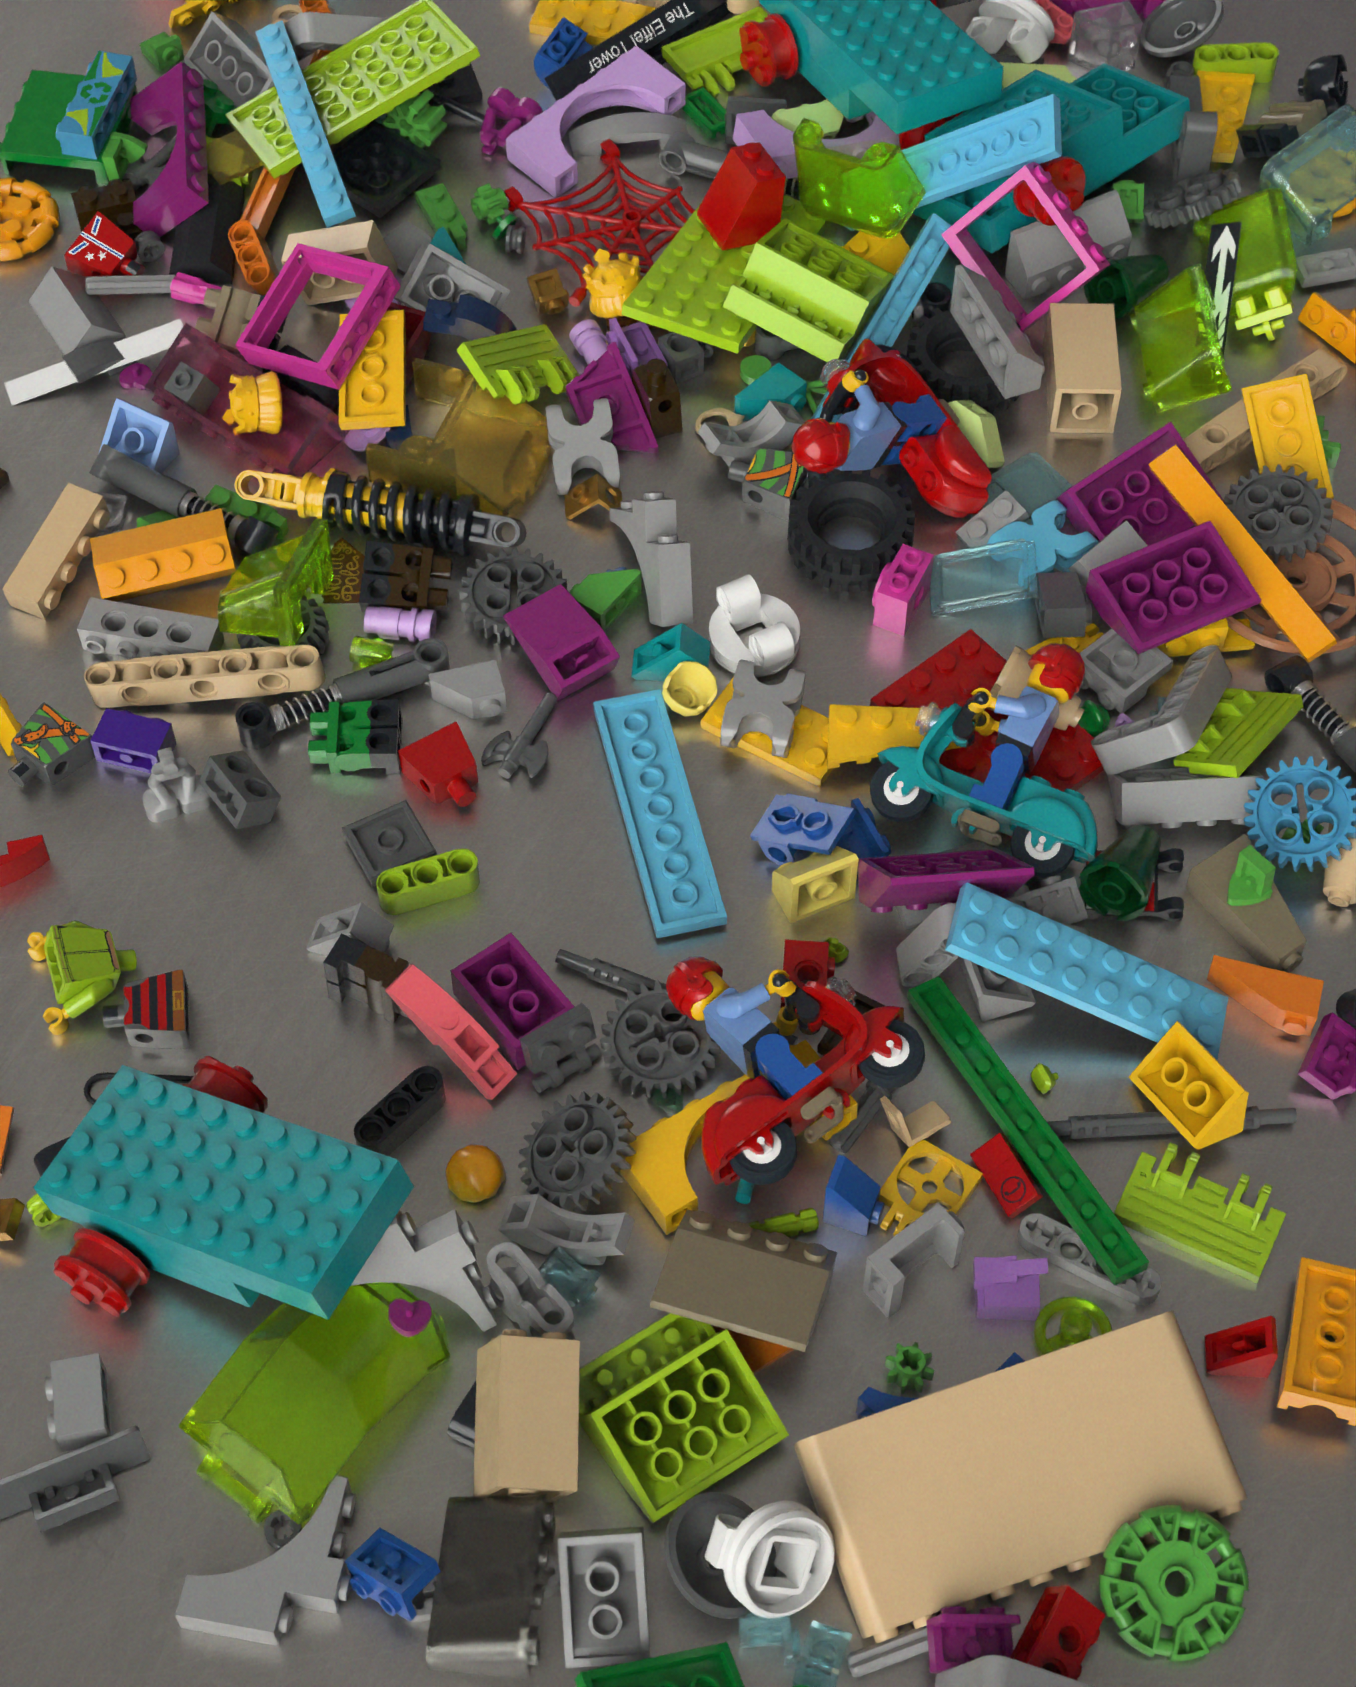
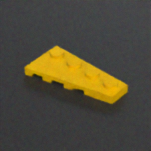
M1197 71L1196 76H1199L1202 109L1205 112H1217L1218 115L1217 134L1211 162L1233 163L1239 142L1236 130L1243 125L1256 74Z
M829 704L827 769L838 768L840 763L856 761V764L869 763L871 758L878 757L877 753L890 747L906 746L919 749L921 742L929 731L928 728L933 714L937 711L936 715H940L942 709ZM952 741L946 750L962 747L957 746Z

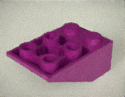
M562 584L503 615V618L550 692L557 697V701L614 670L620 658V655L600 625Z

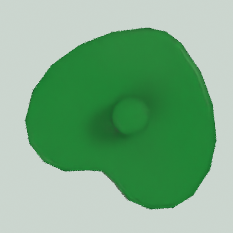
M514 213L507 215L504 219L498 216L496 221L499 225L493 232L492 237L497 241L501 240L507 234L508 226H515L519 218Z

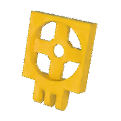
M926 1140L919 1141L907 1149L880 1189L879 1201L890 1207L880 1224V1228L888 1231L894 1221H898L899 1224L893 1233L895 1236L922 1216L928 1204L937 1202L949 1208L947 1212L952 1211L958 1216L981 1182L983 1173ZM920 1157H928L937 1162L932 1171L925 1174L919 1173L909 1167L914 1159ZM950 1171L960 1175L962 1178L963 1193L961 1196L945 1188L944 1180ZM899 1180L914 1188L915 1196L909 1205L906 1204L899 1194L897 1188ZM931 1181L936 1184L937 1190L934 1193H926L922 1185L925 1182Z

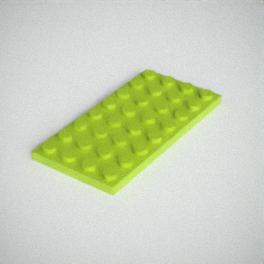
M419 0L302 69L331 146L332 144L339 143L344 137L357 129L366 127L369 122L379 116L391 112L404 101L418 96L421 91L431 85L443 81L448 75L458 69L468 66L473 60L480 57L477 46L432 0ZM275 86L226 114L230 125L274 179L280 175L287 174L292 168L302 163Z
M784 195L781 221L787 218L822 236L831 223L833 211ZM699 205L622 304V315L738 354L758 325L723 307V304L732 284L743 275L755 244L722 251L698 218L697 210L700 207Z

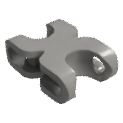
M607 398L594 400L593 417L588 423L581 426L572 425L567 422L560 405H548L545 407L549 444L555 450L552 461L558 495H567L569 493V490L572 489L573 475L585 467L594 468L600 472L601 476L611 486L620 487L617 449L610 443L613 438V421Z
M741 659L738 662L733 678L734 691L732 699L726 704L720 745L737 748L743 735L749 732H761L768 735L772 740L771 755L787 758L794 735V719L801 709L806 671L789 669L788 675L783 682L777 685H766L759 682L754 676L755 662Z
M504 1242L494 1246L487 1255V1267L492 1277L490 1286L495 1292L499 1307L512 1322H517L521 1330L527 1331V1337L542 1338L543 1333L560 1332L566 1334L567 1340H575L574 1333L571 1330L574 1326L573 1310L555 1287L551 1284H545L535 1264L519 1246L512 1242ZM502 1257H511L517 1262V1268L507 1267L501 1269L497 1266V1262Z

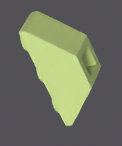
M827 99L819 103L810 105L806 103L787 110L784 108L779 109L771 116L775 122L790 131L819 139H834L840 130L844 117Z
M971 400L948 402V405L960 420L957 426L985 462L988 468L1002 467L1005 460L996 417Z

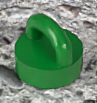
M1084 701L1081 708L1085 710L1078 724L1095 738L1100 733L1108 730L1110 715L1104 707L1095 704L1093 701Z

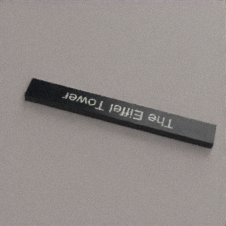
M669 0L546 76L544 80L555 100L562 99L575 90L579 84L585 83L596 75L600 69L606 68L617 60L621 54L627 53L635 46L644 52L727 0Z

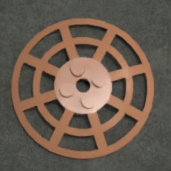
M1332 499L1330 508L1333 510L1332 518L1343 522L1356 531V511ZM1327 534L1322 545L1335 552L1344 562L1332 566L1324 556L1317 552L1319 545L1322 544L1318 543L1315 552L1306 549L1305 558L1303 559L1294 553L1290 563H1288L1284 556H1279L1278 562L1274 563L1286 579L1295 577L1303 582L1302 584H1290L1336 638L1337 644L1323 654L1341 651L1356 645V635L1341 640L1334 632L1349 623L1356 616V557L1345 545ZM1267 555L1273 562L1272 555ZM1351 573L1355 585L1354 597L1334 592L1337 578ZM1329 603L1348 608L1341 617L1328 624L1319 613ZM1250 608L1241 611L1248 619L1264 628L1262 634L1249 629L1232 616L1226 617L1229 628L1242 637L1263 647L1281 652L1300 654L1291 642L1275 639L1278 633L1285 634L1271 617L1268 621Z

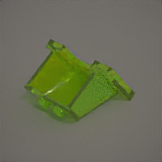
M314 519L306 534L249 555L243 559L236 572L232 573L226 588L220 592L218 603L220 632L278 637L280 647L296 645L304 631L300 603L308 588H311V594L324 595L334 578L328 520Z

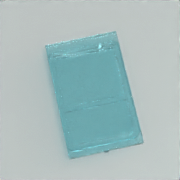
M1037 452L1028 453L991 474L992 480L986 488L989 497L982 509L1007 490L1027 511L1029 517L1023 522L1030 525L1031 515L1034 510L1054 501L1071 488L1072 485ZM968 514V515H969L971 518H973L976 514Z
M1020 538L936 555L935 559H933L930 584L932 615L936 616L1038 597V567L1036 564L1034 540L1026 542Z

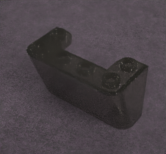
M547 1493L449 1497L438 1563L441 1572L436 1576L427 1638L426 1662L429 1670L529 1679L531 1665L538 1666L541 1639H539V1626L533 1625L534 1610H542L544 1600V1584H538L539 1569H547L550 1543L546 1542H554L556 1517H554L555 1502H548Z

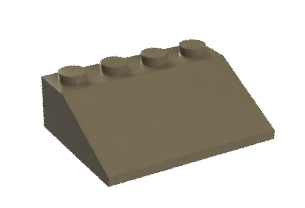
M687 1209L675 1233L653 1293L650 1307L805 1352L829 1292L838 1252L829 1250L818 1243L800 1242L790 1239L782 1233L765 1232L751 1228L743 1222H730L713 1217L705 1211H691Z

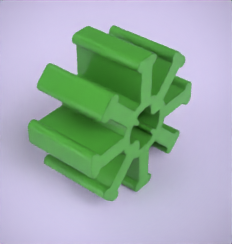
M425 89L420 96L418 95L404 101L387 113L388 116L383 121V124L388 129L398 128L401 131L399 134L401 137L407 140L410 139L413 144L423 149L425 146L429 147L446 129L447 123L440 120L446 114L443 105L436 107L428 104L434 94Z

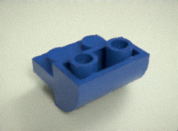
M564 17L534 58L535 72L548 89L549 87L544 80L546 76L593 48L592 45L584 41L588 33Z

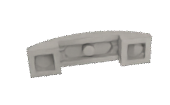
M632 112L606 116L585 123L570 131L568 138L572 158L602 155L600 143L608 139L612 140L615 144L659 139L660 148H664L675 132H685L688 134L685 120L661 113Z

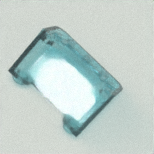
M1350 104L1342 106L1272 156L1261 170L1258 205L1308 247L1318 239H1324L1330 233L1333 214L1356 198V109Z

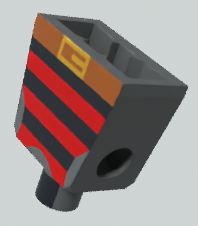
M176 970L126 983L124 985V1004L103 1006L105 1029L124 1027L129 1045L133 1047L190 1049L189 992L184 971Z

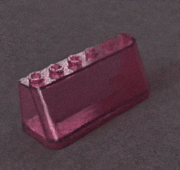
M187 323L144 386L154 394L151 399L153 402L167 411L170 406L177 409L175 415L190 425L195 420L201 424L200 431L214 440L218 435L225 439L223 445L237 454H240L242 450L249 454L247 459L261 469L268 465L274 469L272 473L303 477L306 472H309L340 444L350 431L340 429L339 416L332 410L307 395L306 397L301 396L280 383L282 394V427L278 434H270L257 430L255 433L249 432L234 435L233 428L239 425L234 423V425L229 426L222 419L225 411L231 409L229 391H232L236 384L230 383V377L233 374L257 377L264 373L223 349L212 338ZM181 361L205 375L221 389L204 416L180 402L163 388Z

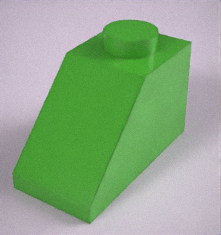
M629 569L589 574L580 584H575L569 593L605 632L642 593L641 571Z

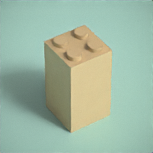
M1050 303L1043 343L1049 433H1113L1122 391L1114 304Z
M509 1329L502 1331V1335L491 1338L489 1343L477 1349L473 1498L553 1502L578 1491L580 1340H567L566 1334L560 1332L543 1333L542 1338L527 1337V1331Z

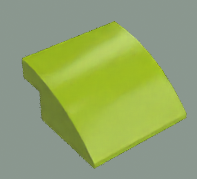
M784 218L756 242L743 275L732 284L723 307L823 361L836 366L867 324L895 275Z
M668 1313L579 1368V1423L616 1478L652 1523L789 1436L788 1431L727 1329L715 1332L710 1324Z

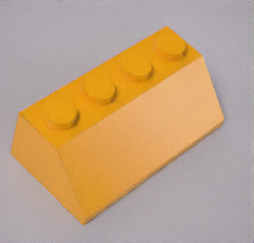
M222 508L90 538L95 574L101 598L104 600L118 602L238 574Z

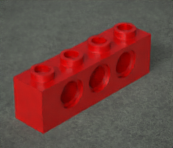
M1069 1585L1046 1587L1010 1658L1077 1681L1082 1672L1081 1664L1088 1649L1097 1642L1100 1636L1099 1627L1105 1614ZM1059 1633L1062 1636V1647L1059 1644Z

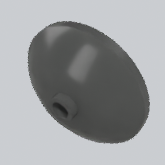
M1164 1L1149 14L1141 27L1140 41L1143 48L1153 56L1165 58L1184 55L1204 44L1219 27L1224 14L1222 1Z
M718 1492L696 1495L679 1506L668 1523L664 1549L668 1570L681 1594L693 1606L706 1614L718 1618L732 1619L751 1613V1611L739 1602L728 1589L724 1570L715 1568L710 1563L709 1568L705 1563L704 1556L717 1515L727 1514L744 1520L754 1510L738 1498ZM774 1543L763 1576L776 1577L777 1567L774 1565L776 1559Z

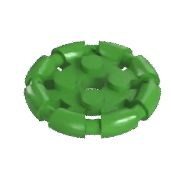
M1162 1505L1144 1510L1139 1513L1140 1517L1131 1524L1125 1522L1112 1536L1102 1557L1106 1558L1104 1574H1099V1589L1103 1608L1107 1617H1112L1119 1627L1117 1633L1139 1652L1150 1657H1154L1155 1654L1167 1656L1168 1661L1177 1662L1200 1658L1209 1654V1648L1219 1641L1223 1644L1233 1634L1245 1611V1608L1242 1607L1245 1590L1249 1591V1578L1245 1559L1240 1548L1236 1549L1230 1541V1532L1220 1522L1198 1509H1194L1193 1512L1181 1510L1180 1505ZM1179 1527L1187 1528L1191 1532L1189 1543L1177 1539ZM1150 1532L1157 1542L1145 1549L1140 1538ZM1213 1548H1216L1221 1556L1216 1564H1213L1210 1557L1206 1554ZM1123 1563L1134 1565L1130 1571L1132 1582L1120 1579ZM1173 1571L1181 1572L1185 1578L1184 1590L1178 1595L1169 1594L1165 1587L1166 1577ZM1216 1584L1228 1586L1225 1603L1214 1601ZM1137 1602L1144 1613L1133 1619L1127 1607ZM1205 1617L1209 1627L1199 1633L1194 1624ZM1162 1624L1173 1626L1172 1636L1169 1639L1159 1637Z

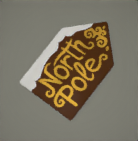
M341 538L315 557L311 599L314 598L317 604L359 603L365 556L345 539Z

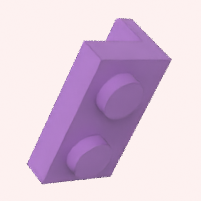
M616 317L609 319L610 331L606 332L607 343L609 345L612 342H616L631 380L633 369L647 364L652 359H661L668 367V363L646 323L638 322L620 327Z

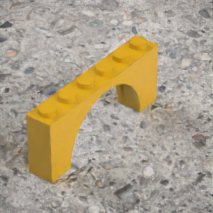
M806 1039L796 1045H789L790 1052L805 1068L820 1059V1056ZM745 1074L734 1081L722 1083L715 1092L701 1100L695 1099L689 1102L682 1111L669 1118H661L649 1130L636 1136V1140L629 1143L636 1153L626 1157L625 1160L632 1167L626 1170L621 1169L620 1173L666 1235L677 1230L687 1209L699 1211L698 1197L693 1191L686 1174L689 1156L693 1147L702 1136L701 1132L706 1111L718 1101L724 1102L735 1094L738 1086L749 1079ZM849 1095L850 1106L846 1108L843 1105L842 1121L822 1136L825 1141L847 1128L850 1122L857 1118L858 1103L851 1095Z

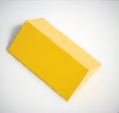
M1176 1021L1129 1075V1078L1195 1149L1199 1150L1243 1132L1249 1092L1180 1022Z

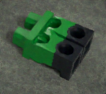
M399 699L347 702L340 705L339 701L329 702L328 711L311 713L310 730L312 736L327 735V740H309L308 755L310 763L329 764L331 773H341V770L358 771L362 768H385L386 774H400L398 750L402 749L403 717Z

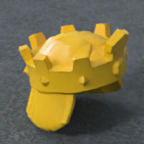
M599 248L594 255L598 265L593 268L590 264H586L583 267L585 273L582 276L587 283L586 288L590 292L589 307L592 314L600 318L623 316L622 304L641 281V268L639 267V257L637 255L633 256L631 261L628 260L627 253L620 252L619 260L609 261V251Z
M270 371L257 377L253 375H231L230 383L236 384L232 391H229L231 409L225 411L222 419L229 426L234 425V423L239 425L233 428L234 435L249 432L255 433L257 430L278 434L282 427V394L277 374Z

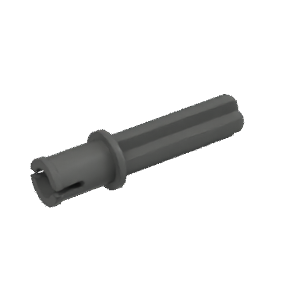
M867 1081L865 1085L867 1089L857 1101V1118L851 1121L847 1128L834 1134L829 1139L830 1145L842 1153H847L883 1106L880 1098L886 1096L891 1101V1093L895 1088H885Z

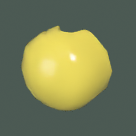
M697 661L680 662L668 674L662 685L663 700L672 711L684 717L695 716L704 712L718 692L716 677L708 667Z

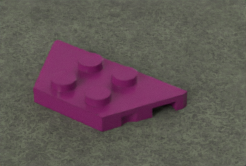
M612 342L607 346V351L598 360H593L585 367L584 372L580 376H576L566 386V394L578 424L581 426L591 420L594 412V400L607 398L613 421V438L610 443L617 450L658 453V443L616 342Z

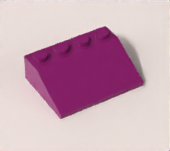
M1169 422L1055 499L1067 508L1066 516L1079 533L1090 532L1099 542L1126 520L1147 546L1186 531L1195 524L1150 470L1148 465L1171 447L1177 445L1224 503L1223 498L1172 422Z
M1211 521L1090 570L1085 591L1101 618L1138 654L1261 602V598Z
M997 848L858 858L859 902L871 908V912L875 913L892 912L893 906H906L908 910H924L928 908V904L940 903V906L948 902L957 903L960 888L965 883L975 885L1002 898H1009L1034 876V867Z

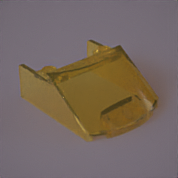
M415 358L413 373L416 397L451 408L434 439L419 435L411 436L403 441L398 450L368 443L365 451L369 481L373 483L377 478H381L385 481L388 488H390L393 482L398 481L402 484L403 492H406L408 487L414 484L419 487L421 495H424L425 490L431 487L436 490V501H440L444 491H451L456 501L459 500L462 494H477L480 499V509L482 512L508 516L509 509L518 503L523 505L534 494L548 470L552 447L549 444L546 417L526 402L518 405L512 404L510 398H507L506 395L494 399L489 390H482L470 371Z

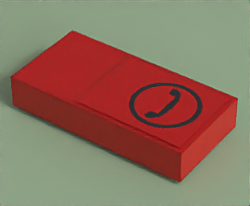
M999 1132L970 1154L1008 1217L1015 1218L1043 1197L1005 1134Z

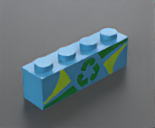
M98 51L93 62L89 63L83 82L78 84L77 93L73 101L68 103L66 114L56 128V138L60 141L62 154L97 160L137 81L133 56Z

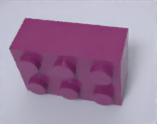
M512 933L504 936L450 971L454 995L500 1046L501 1052L516 1070L526 1065L520 1039L574 1008V1005Z

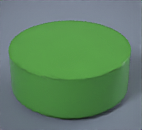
M751 355L744 358L740 364V377L742 381L750 385L772 368L771 362L760 355Z

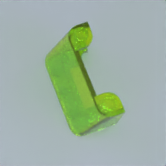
M803 118L793 134V146L800 202L805 211L811 216L880 238L887 239L898 234L926 193L901 148L898 145L887 142L876 143L866 151L862 159L827 149L821 141L823 129L820 124Z
M1267 188L1233 200L1231 203L1223 204L1222 209L1214 210L1211 215L1199 220L1194 219V237H1199L1200 243H1207V248L1209 247L1211 225L1242 222L1229 316L1237 315L1236 299L1246 295H1253L1257 309L1267 306L1264 290L1277 285L1282 286L1287 299L1291 298L1296 280L1297 264L1281 188Z
M1194 264L1185 268L1135 305V313L1130 314L1133 329L1135 332H1139L1147 383L1142 384L1147 402L1153 401L1157 413L1232 391L1230 377L1227 375L1224 367L1225 359L1220 348L1213 310L1216 309L1214 297L1202 264Z

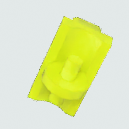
M1281 285L1264 290L1268 305L1258 309L1252 294L1236 299L1237 315L1235 324L1237 330L1263 322L1262 325L1252 328L1254 337L1266 333L1268 341L1276 339L1274 330L1284 328L1283 318L1272 322L1271 320L1293 313L1294 308L1292 298L1287 299Z

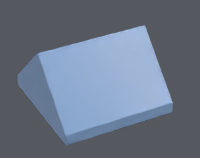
M116 398L100 450L103 444L108 445L134 460L163 473L179 454L173 422L120 398Z

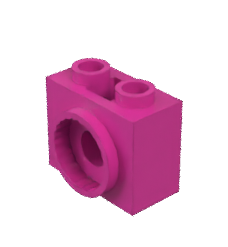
M902 544L893 562H888L885 565L877 581L872 599V606L875 607L874 626L905 636L930 589L933 554Z

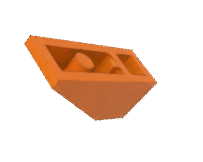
M1213 955L1207 975V980L1273 1028L1284 1030L1291 1035H1311L1318 1016L1323 980Z

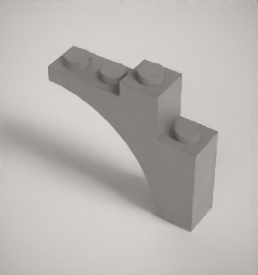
M660 491L644 492V498L621 501V507L610 508V521L617 524L624 531L637 556L646 590L649 623L661 627L676 626L680 623L685 625L693 624L690 542L678 540L676 499L664 497V492Z
M399 1210L351 1284L353 1286L365 1283L386 1282L424 1288L440 1294L457 1304L476 1321L483 1332L497 1326L495 1308L499 1307V1302L490 1285L484 1287L481 1283L482 1275L476 1263L474 1244L479 1242L477 1234L470 1221L463 1223L456 1210L417 1228L411 1215L408 1212L402 1214Z
M331 1476L327 1491L312 1518L290 1542L274 1554L248 1567L228 1573L215 1575L186 1574L175 1613L180 1627L187 1630L279 1646L282 1632H289L293 1619V1607H289V1605L338 1614L341 1600L348 1601L351 1592L350 1579L352 1576L348 1575L345 1561L335 1558H341L343 1555L346 1533L342 1532L345 1518H352L356 1503V1493H352L348 1477Z

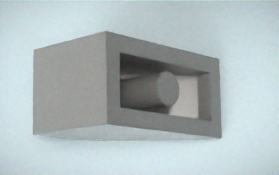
M496 659L428 674L432 700L472 719L493 717L507 712L505 689Z
M361 902L318 918L306 949L312 953L327 956L342 933L385 953L390 945L389 938L394 925Z

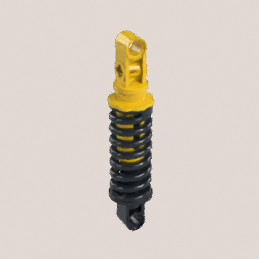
M330 468L323 478L312 472H306L303 477L275 472L267 473L246 470L241 472L235 480V489L241 498L267 503L274 507L297 510L300 518L316 517L320 529L325 531L338 526L339 530L344 533L355 530L361 536L372 533L377 539L389 536L394 542H400L404 539L410 544H420L423 542L427 548H435L440 545L444 551L457 552L460 556L465 557L470 554L474 542L513 548L521 545L526 538V527L522 521L513 517L480 512L479 496L473 493L470 495L462 494L459 500L456 501L451 491H444L439 504H436V490L429 487L425 490L422 501H419L420 490L417 485H410L406 493H403V487L400 482H393L389 490H386L385 481L377 478L373 482L372 487H370L369 480L365 475H360L356 481H351V476L348 472L338 471L336 468ZM256 477L259 480L260 488L253 495L248 485L249 481ZM507 523H511L516 531L515 537L509 542L505 541L501 534L503 526Z

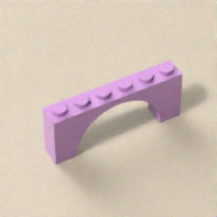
M635 46L627 53L621 54L617 60L606 68L600 69L596 75L585 83L579 84L575 90L564 98L557 100L540 115L533 117L530 122L519 130L512 132L506 138L507 160L554 198H557L578 183L577 162L569 155L562 143L566 131L577 119L593 110L609 106H631L652 113L672 115L685 105V83L639 47Z
M764 110L736 114L732 138L737 146L760 142L784 173L786 179L861 166L901 151L899 134H896L874 112L865 114L870 124L866 130L857 135L841 139H819L795 133L775 122Z

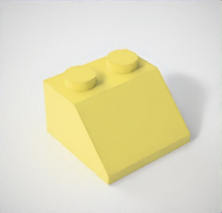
M836 846L831 855L814 852L805 859L795 863L787 862L773 871L772 892L790 924L855 898L859 862L856 853Z

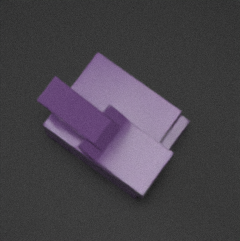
M1017 1255L995 1258L974 1257L973 1287L976 1292V1318L1037 1321L1040 1311L1039 1274H1048V1258L1017 1260Z

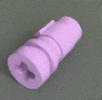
M587 319L581 321L572 328L569 337L587 364L593 360H598L607 351V339L595 320Z
M367 606L364 615V632L377 634L379 638L400 640L401 637H406L410 642H416L417 639L420 642L424 639L434 638L437 621L436 611L423 609L420 612L419 608H412L411 611L402 608L386 606Z

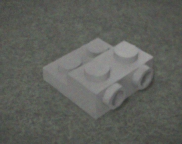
M1110 629L1080 652L1085 664V676L1081 688H1092L1099 694V701L1106 709L1112 710L1115 708L1120 713H1124L1146 696L1147 688L1171 670L1173 660L1157 647L1138 654L1113 629Z

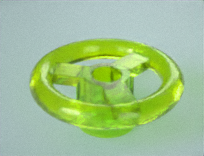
M1062 1297L1053 1300L1040 1311L1034 1324L1036 1345L1041 1354L1045 1355L1067 1344L1073 1345L1094 1338L1090 1335L1092 1319L1089 1315L1098 1323L1101 1335L1111 1332L1113 1330L1107 1315L1096 1304L1083 1298ZM1066 1309L1060 1320L1058 1334L1047 1339L1046 1326L1049 1319L1056 1312ZM1069 1328H1077L1080 1333L1074 1334L1069 1331Z

